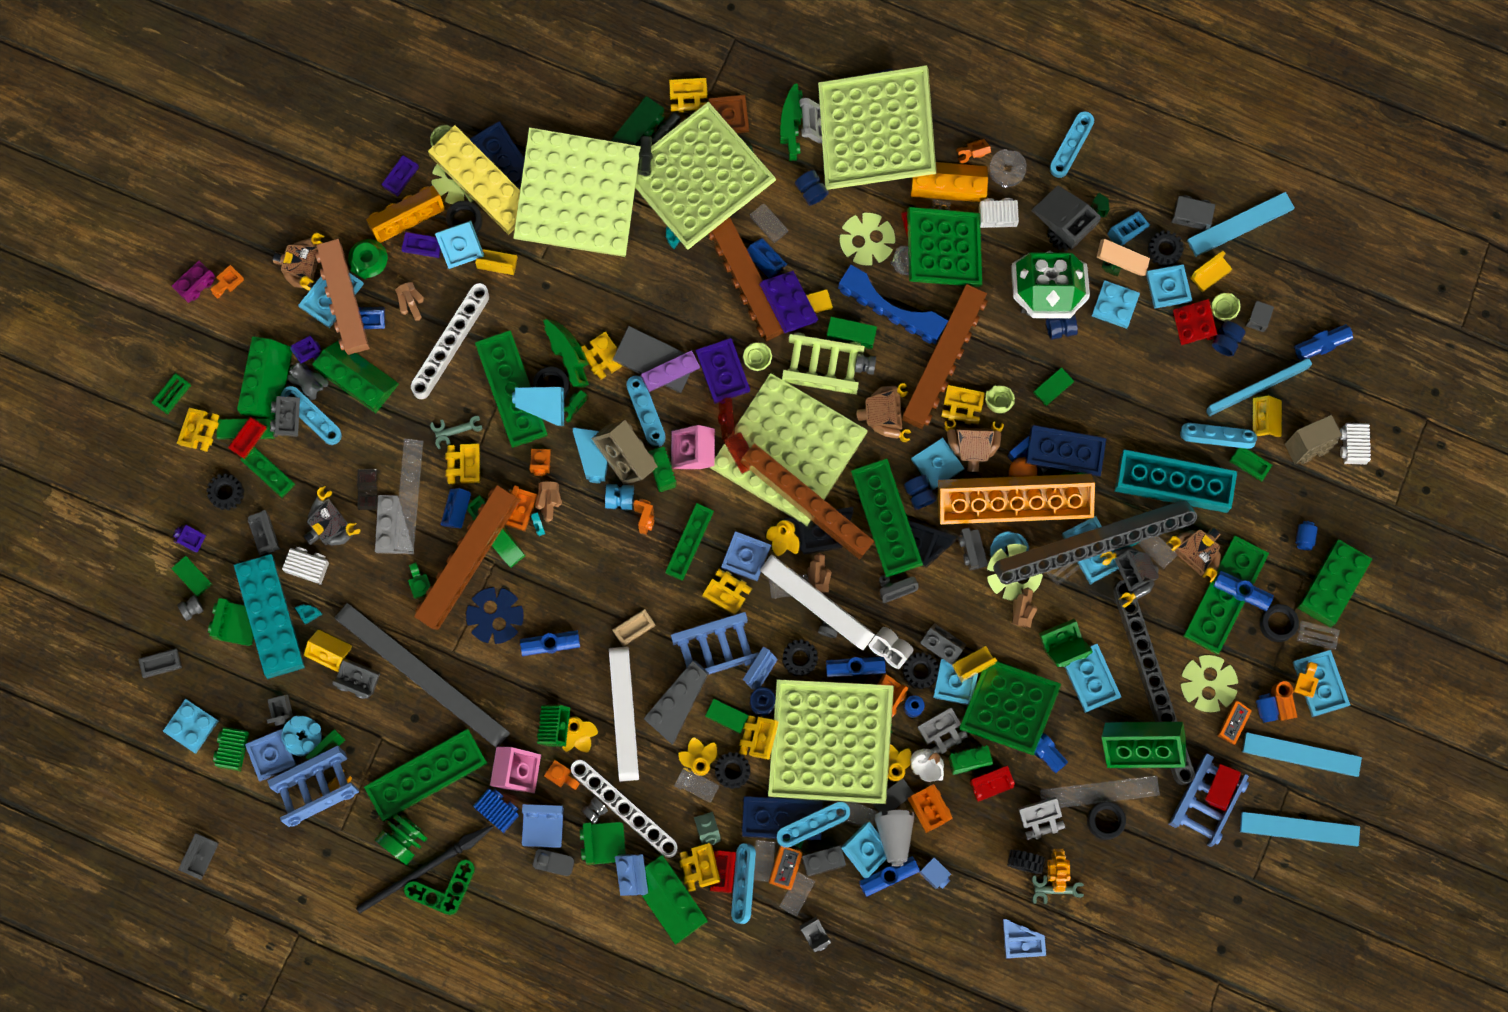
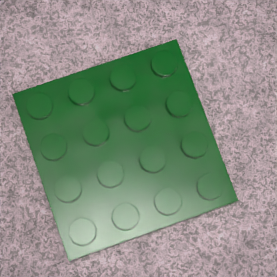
M909 207L907 209L909 281L961 286L968 284L980 287L982 285L980 213Z
M996 662L982 671L960 725V730L1034 756L1061 688V683Z

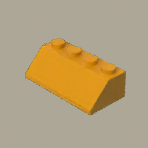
M936 162V174L912 177L911 197L972 202L983 201L987 197V166Z
M432 185L420 189L419 193L413 196L408 195L397 204L392 203L381 212L372 213L366 221L376 240L382 243L445 211L441 196Z

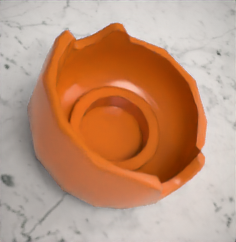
M1019 457L1011 463L1008 477L1037 476L1038 469L1036 465L1025 464L1026 457Z

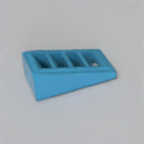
M1138 211L1111 227L1107 235L1113 243L1122 246L1147 229L1150 224ZM1134 219L1139 223L1140 227L1134 222Z

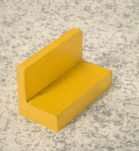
M484 249L482 250L485 256L479 259L476 258L477 269L514 275L518 259L517 255Z
M1224 251L1197 269L1190 278L1202 293L1232 271L1230 265L1223 258L1226 254Z
M1272 396L1253 398V432L1257 436L1269 434L1275 437L1282 436L1281 400Z
M317 630L308 640L304 656L339 672L342 660L349 653L352 645L321 630Z
M985 646L952 664V667L960 681L963 682L994 665L997 659L992 657Z

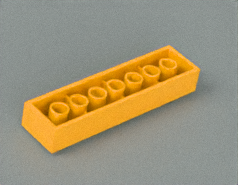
M1092 474L938 480V517L940 524L1094 518L1095 482Z

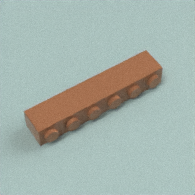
M339 239L318 244V252H315L318 263L322 264L323 269H320L321 277L327 282V286L324 288L327 298L331 297L332 304H329L332 315L336 316L337 321L334 322L336 332L341 334L342 339H339L341 350H345L347 355L368 350L370 347L342 245Z

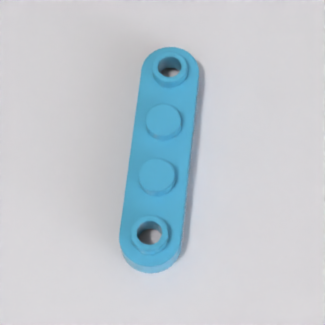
M1081 112L1074 120L1050 165V172L1054 177L1062 178L1068 173L1093 127L1094 117L1091 113ZM1081 121H1085L1087 125H1082ZM1056 167H1061L1062 171H1057Z
M632 376L627 381V390L644 435L650 446L660 447L665 442V432L650 393L640 376ZM634 382L640 384L638 387H633ZM658 434L659 438L654 439L652 436Z
M289 386L282 391L281 396L283 397L295 395L296 398H300L299 418L329 445H334L341 440L342 433L340 429L296 387ZM335 433L334 438H329V435Z
M1186 423L1180 431V436L1183 440L1195 443L1249 449L1253 448L1257 441V435L1247 429Z
M844 802L834 803L781 828L777 833V842L784 848L798 844L846 821L850 815V808ZM838 809L843 810L844 814L842 816L836 814ZM788 834L790 840L784 841L783 835Z
M745 843L739 845L736 851L731 912L733 921L740 924L747 923L751 917L756 856L754 846Z

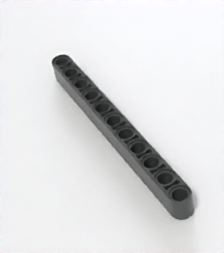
M1187 501L1176 502L1001 559L994 564L993 569L1002 584H1011L1189 526L1196 521L1197 514Z
M1122 580L1114 587L1113 595L1155 722H1162L1161 716L1167 715L1170 718V722H1178L1138 600L1133 599L1132 603L1129 604L1133 607V613L1127 612L1125 607H1123L1127 603L1125 598L1119 600L1123 595L1119 592L1120 586H1124L1127 592L1132 594V591L1129 592L1125 581ZM1131 623H1137L1140 628L1139 631L1132 630ZM1137 641H1143L1146 648L1144 650L1139 649ZM1144 659L1151 662V668H1146L1143 665ZM1149 678L1157 680V687L1150 685ZM1156 696L1163 698V705H1158L1155 702ZM1187 749L1185 768H1170L1175 782L1179 785L1188 784L1195 776ZM1180 771L1188 773V780L1181 779Z
M348 603L334 617L339 623L494 747H499L510 734L505 728Z

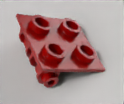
M1209 299L1173 310L1181 345L1205 338L1212 340L1214 336L1218 335Z

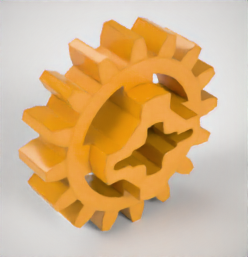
M1054 849L1051 854L1052 860L1047 862L1048 881H1052L1054 892H1064L1066 881H1070V861L1066 860L1063 849Z

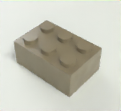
M1332 415L1297 430L1285 443V446L1294 464L1299 462L1305 464L1311 461L1312 457L1317 454L1319 457L1327 454L1338 443L1337 440L1342 434Z
M626 420L606 425L591 438L623 484L643 480L658 467L654 462L653 456L647 452L642 440L636 436L632 426Z

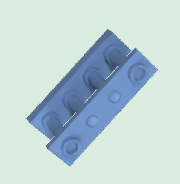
M745 612L671 635L673 645L678 644L681 647L686 667L693 661L688 647L689 640L696 639L699 641L707 665L705 670L709 674L741 664H745V666L752 665L758 656V652L751 653L743 628L745 626L744 623H747ZM731 627L737 631L744 657L733 660L725 635L726 629ZM715 633L718 636L725 663L714 665L706 639L708 638L707 635Z
M339 746L267 781L273 791L281 794L287 814L280 817V820L288 827L296 826L302 820L343 800L351 799L355 794L359 793V789L355 785L347 783L341 766L342 761L347 760V756ZM330 767L334 768L341 787L332 792L329 791L323 774L324 770ZM316 775L323 796L312 801L305 781ZM298 784L305 805L295 810L288 789Z
M1205 754L1194 773V779L1189 783L1169 825L1176 828L1184 824L1210 838L1207 845L1212 847L1215 844L1218 845L1222 839L1223 834L1221 831L1240 793H1244L1249 785L1247 779L1249 776L1246 774L1241 776L1226 812L1224 811L1221 814L1197 801V798L1194 797L1197 790L1209 792L1211 786L1206 784L1203 778L1206 773L1216 775L1219 769L1213 766L1212 760L1214 757ZM1188 807H1194L1218 820L1219 822L1215 830L1212 831L1188 818V815L1185 814Z

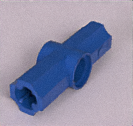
M1347 324L1329 332L1327 330L1313 336L1312 339L1294 347L1295 353L1301 361L1318 354H1326L1335 349L1336 346L1351 341L1353 339V332Z
M1223 571L1218 573L1213 587L1234 596L1235 599L1248 602L1265 611L1268 610L1274 595L1253 586L1249 581H1242ZM1239 587H1245L1248 592L1247 595L1241 594Z
M577 630L557 634L548 633L544 636L520 639L522 656L542 653L552 654L556 651L580 648V641ZM549 639L555 640V645L551 648L545 646V642Z
M854 657L851 659L826 660L827 678L859 677L862 675L886 673L884 657ZM858 663L861 666V670L854 672L850 665Z
M1043 733L1035 755L1042 759L1056 774L1068 761L1055 748L1053 741Z
M911 856L907 859V862L903 863V866L887 867L868 878L860 880L859 884L865 896L868 897L920 872L915 859ZM887 871L892 872L895 877L894 881H886L884 873Z

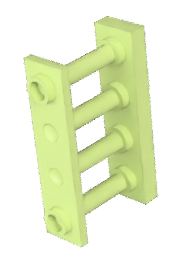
M802 333L790 334L789 343H793L794 347L790 369L783 371V381L790 384L857 395L859 382L854 380L857 354H863L865 346H861L857 342H850L848 344L806 337ZM801 345L813 347L809 372H806V374L799 373L797 370ZM820 348L831 350L828 373L825 377L817 376L818 374L816 373ZM839 351L850 353L847 374L844 380L836 379L835 377Z

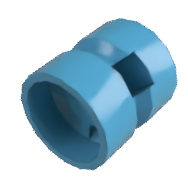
M606 484L605 509H616L618 506L622 510L633 509L634 485H622V487H619L618 484Z

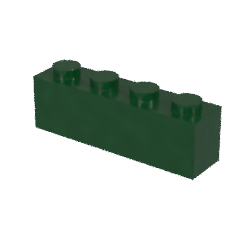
M646 96L611 141L640 146V138L643 136L651 137L655 126L660 125L665 119L664 108Z

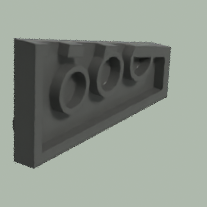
M695 660L690 663L644 717V720L672 745L675 743L685 723V719L691 711L693 703L709 674Z

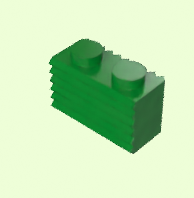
M661 447L649 451L648 453L653 456L654 462L658 466L652 472L659 492L675 488L677 480L675 479L666 448Z
M542 705L539 716L541 721L539 722L537 743L549 747H566L570 707Z
M223 727V731L219 732L217 743H219L218 751H215L213 756V762H215L216 767L241 772L246 751L245 744L248 742L249 732Z
M987 745L977 749L959 751V753L955 752V754L952 753L948 758L953 775L989 767L993 764L989 746Z

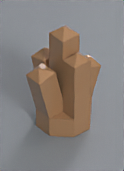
M413 282L400 285L395 291L398 296L401 314L406 315L408 313V304L415 321H420L422 317L414 299L420 304L424 301L423 296L415 289Z
M557 482L539 483L535 507L541 509V514L544 515L543 520L549 522L553 520V506L559 507L562 504L559 484Z
M818 553L814 555V560L810 562V566L807 568L809 583L821 593H828L832 572L825 568V555Z
M1029 587L1024 588L1023 593L1013 600V625L1031 628L1032 619L1037 611V607L1031 603L1033 590Z

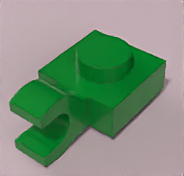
M582 390L578 394L574 393L569 400V407H564V413L569 414L565 419L567 423L572 420L573 415L588 400L587 394Z
M417 563L410 564L409 567L413 579L408 580L413 597L417 599L426 596L427 590L431 587L427 574L421 576Z

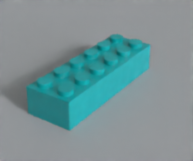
M1123 450L1120 455L1114 491L1172 503L1187 501L1193 507L1228 513L1232 508L1237 471Z
M272 554L235 564V572L265 677L270 679L305 668Z

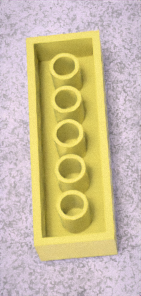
M454 125L428 150L429 156L509 235L515 229L520 190Z

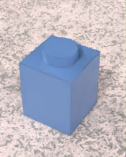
M935 858L919 872L935 889L939 886L943 889L951 881L948 878L951 873Z

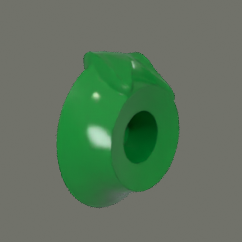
M372 239L357 242L351 248L348 256L351 272L364 280L380 274L388 261L385 247L380 242Z

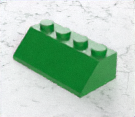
M252 336L237 407L241 415L274 419V413H271V402H275L276 396H281L282 391L286 388L293 353L290 346L272 339Z
M339 340L324 349L312 364L318 373L374 413L378 412L399 385L398 382L359 354L347 355L345 350H341Z
M1183 722L1105 723L1102 742L1107 768H1185L1186 736Z
M663 855L645 867L648 894L642 895V897L676 945L705 925L708 920Z

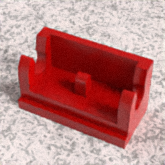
M1220 764L1205 801L1209 805L1226 812L1241 777V772Z
M1008 766L970 781L977 802L1010 790L1015 785Z
M714 851L720 882L712 884L710 891L732 893L736 852Z

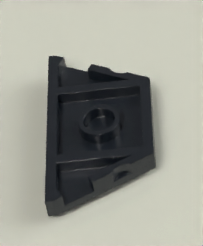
M853 507L836 509L851 521L854 512ZM793 517L780 519V521L787 520L794 524V534L799 538V549L804 555L842 548L841 544L813 521H810L809 525L806 526Z
M908 520L923 563L922 567L927 568L957 539L956 536Z

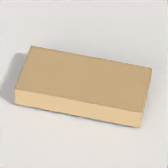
M644 609L612 631L624 647L655 627V623Z

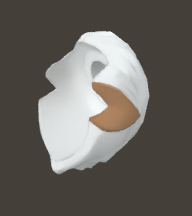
M921 749L912 754L910 760L914 775H919L921 780L927 782L943 780L944 762L938 753L930 749Z

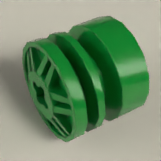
M395 813L393 818L399 822L398 825L395 826L389 821L387 824L393 830L391 834L382 830L374 841L405 865H408L415 856L409 849L411 845L420 849L422 846L415 842V840L420 838L426 842L428 838L425 837L422 830L414 823Z

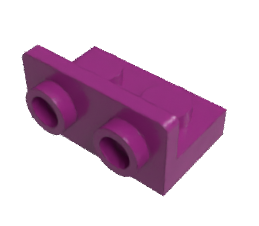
M198 261L172 285V288L189 303L196 300L205 287H210L216 277L211 270Z

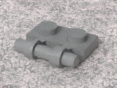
M952 708L917 727L926 744L935 742L936 746L930 750L938 754L945 753L949 747L955 744L959 745L963 739L968 737L965 731L957 733L955 730L961 723ZM949 732L951 738L942 742L940 737Z
M1056 797L1018 808L1024 828L1032 826L1031 831L1025 832L1027 840L1032 838L1039 839L1042 835L1051 832L1055 834L1058 833V830L1065 828L1063 821L1057 823L1055 819L1062 817ZM1049 821V825L1039 828L1038 824Z

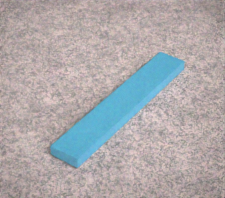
M1284 192L1189 238L1187 242L1195 257L1292 211L1295 207L1287 193Z
M1307 358L1209 405L1206 412L1210 417L1309 369L1312 362Z
M1245 733L1242 749L1243 753L1355 777L1359 776L1362 757L1251 733Z
M1242 812L1240 832L1359 846L1360 826Z

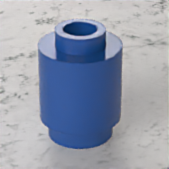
M1303 521V524L1298 525L1296 537L1298 549L1311 551L1313 546H1315L1318 527L1314 526L1315 523Z
M1271 694L1260 695L1259 700H1256L1260 719L1262 718L1263 723L1278 720L1277 715H1279L1276 698L1271 697Z
M910 696L904 704V712L912 718L918 717L924 710V701L919 696ZM911 703H916L918 708H912Z

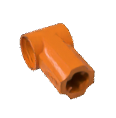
M1287 681L1274 684L1271 693L1276 698L1279 720L1284 721L1297 718L1292 685ZM1280 686L1286 689L1284 696L1279 693Z

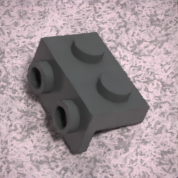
M969 528L962 529L960 536H958L960 547L964 549L963 560L965 566L968 565L969 571L987 567L988 564L979 530L970 531Z
M345 658L342 660L337 678L333 680L332 684L341 691H350L356 697L365 699L374 694L380 672Z

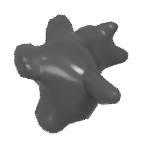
M298 362L292 366L288 375V380L293 384L299 385L309 400H315L317 392L322 391L323 387H327L329 383L321 374L312 372L304 362L301 364Z

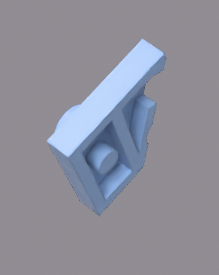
M1003 919L1006 958L1046 956L1044 935Z

